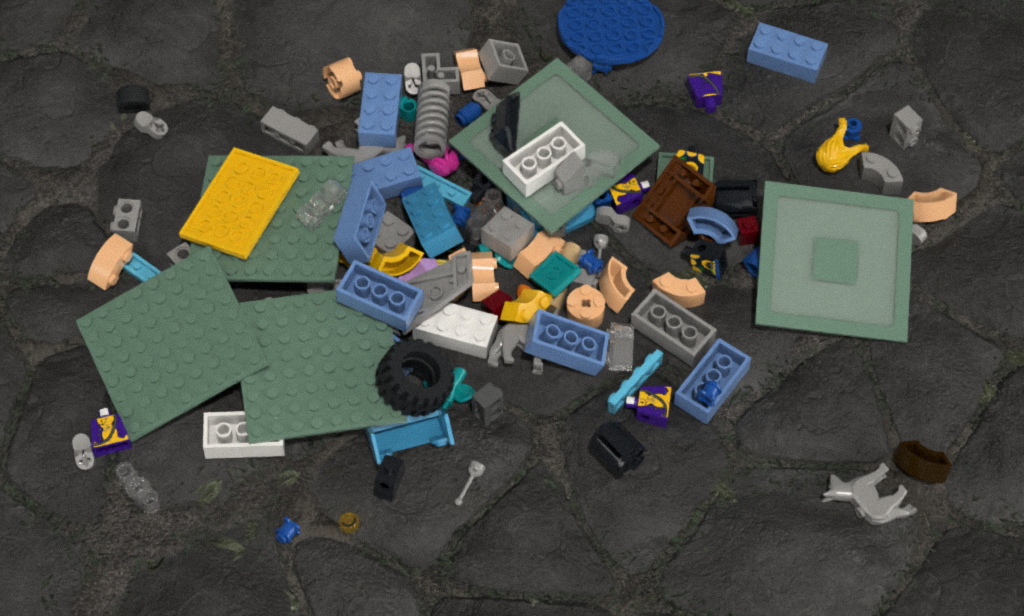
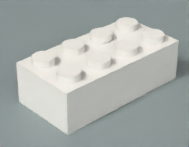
M561 121L502 160L503 174L527 198L555 179V170L572 152L575 151L579 158L583 160L585 158V144Z
M448 303L412 329L414 340L423 339L426 343L431 342L436 346L487 359L498 329V316Z
M245 411L204 413L203 450L205 459L285 456V440L249 444Z

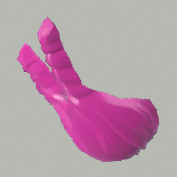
M409 143L408 145H406V148L411 147L413 154L419 157L414 152L413 144ZM448 147L442 157H435L431 160L420 157L427 164L431 172L441 177H446L456 171L460 163L456 150H449Z

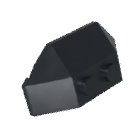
M520 92L506 96L496 106V113H492V125H495V127L491 129L490 140H494V148L504 158L516 152Z

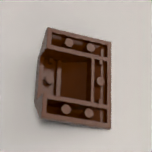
M674 155L632 216L670 247H674L693 234L687 220L689 209L699 206L712 208L716 185L677 155Z

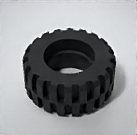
M408 338L405 341L400 340L395 345H392L379 362L375 373L376 385L379 386L378 391L380 395L384 396L383 400L387 404L390 403L393 406L392 409L395 411L400 410L402 411L401 414L404 415L411 414L413 417H419L420 414L421 416H426L435 412L450 395L454 387L455 375L452 373L454 370L452 364L448 363L449 358L447 355L444 356L439 347L435 348L433 343H426L423 339H416L414 341V338ZM402 367H409L421 373L427 382L428 388H421L409 382L402 371Z

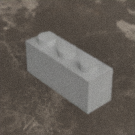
M274 106L271 107L260 121L263 133L307 156L320 140L319 130L315 126L308 125L300 118L293 117L283 109H278Z

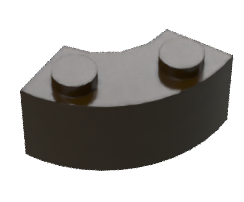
M918 440L900 442L894 456V461L902 471L931 484L945 483L952 467L944 452L930 450L921 445Z

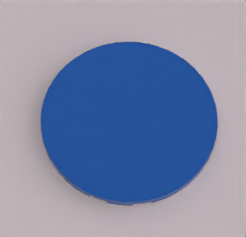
M567 0L559 11L557 28L563 43L578 56L596 63L618 65L641 60L653 53L663 40L665 22L659 8L656 5L654 6L649 0Z

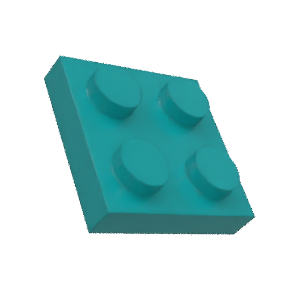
M555 250L529 275V278L555 298L582 271L577 265Z

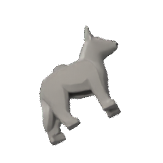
M360 117L354 121V123L358 126L355 129L357 133L359 128ZM405 135L397 137L396 148L359 145V148L355 149L346 147L343 140H338L335 142V147L332 142L328 141L322 146V150L328 156H354L355 164L406 148L407 137Z
M557 308L553 312V314L558 315L559 308ZM509 322L500 329L489 351L488 367L498 368V359L502 356L504 363H514L512 352L516 346L524 350L529 323ZM534 356L533 374L542 375L543 358Z
M883 462L872 473L855 477L847 482L841 481L836 475H830L828 491L823 494L825 498L821 501L823 503L833 500L851 502L855 507L856 515L873 525H882L894 519L906 518L917 511L910 503L906 507H899L907 495V490L902 484L898 487V491L895 494L879 498L875 486L887 477L885 473L889 471Z

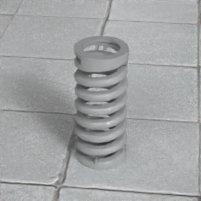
M428 79L421 82L418 86L413 149L419 157L430 160L435 157H442L447 149L449 97L451 90L446 82L439 79Z

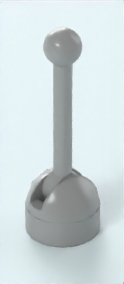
M596 234L593 237V245L598 249V259H601L602 249H605L608 245V236L604 234ZM601 272L597 273V278L600 277Z
M471 461L468 467L470 477L459 498L455 499L457 506L463 503L462 499L473 478L480 477L485 470L483 464Z

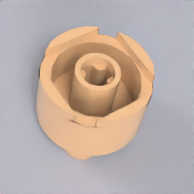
M350 57L341 59L323 68L324 79L327 78L329 83L326 84L327 89L335 99H343L361 90L360 80H362V75L359 70L355 69Z
M582 285L573 290L567 298V319L593 328H597L602 324L605 312V299L603 295L590 285Z

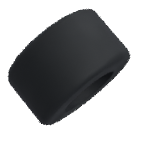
M127 85L117 90V108L123 113H139L150 108L148 88L141 85Z

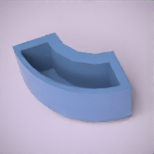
M704 206L689 209L687 220L694 234L709 235L720 244L736 240L739 229L735 222L724 212Z

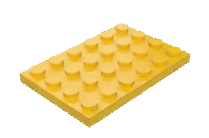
M234 147L180 230V238L203 246L210 245L212 249L246 260L300 174L299 168Z

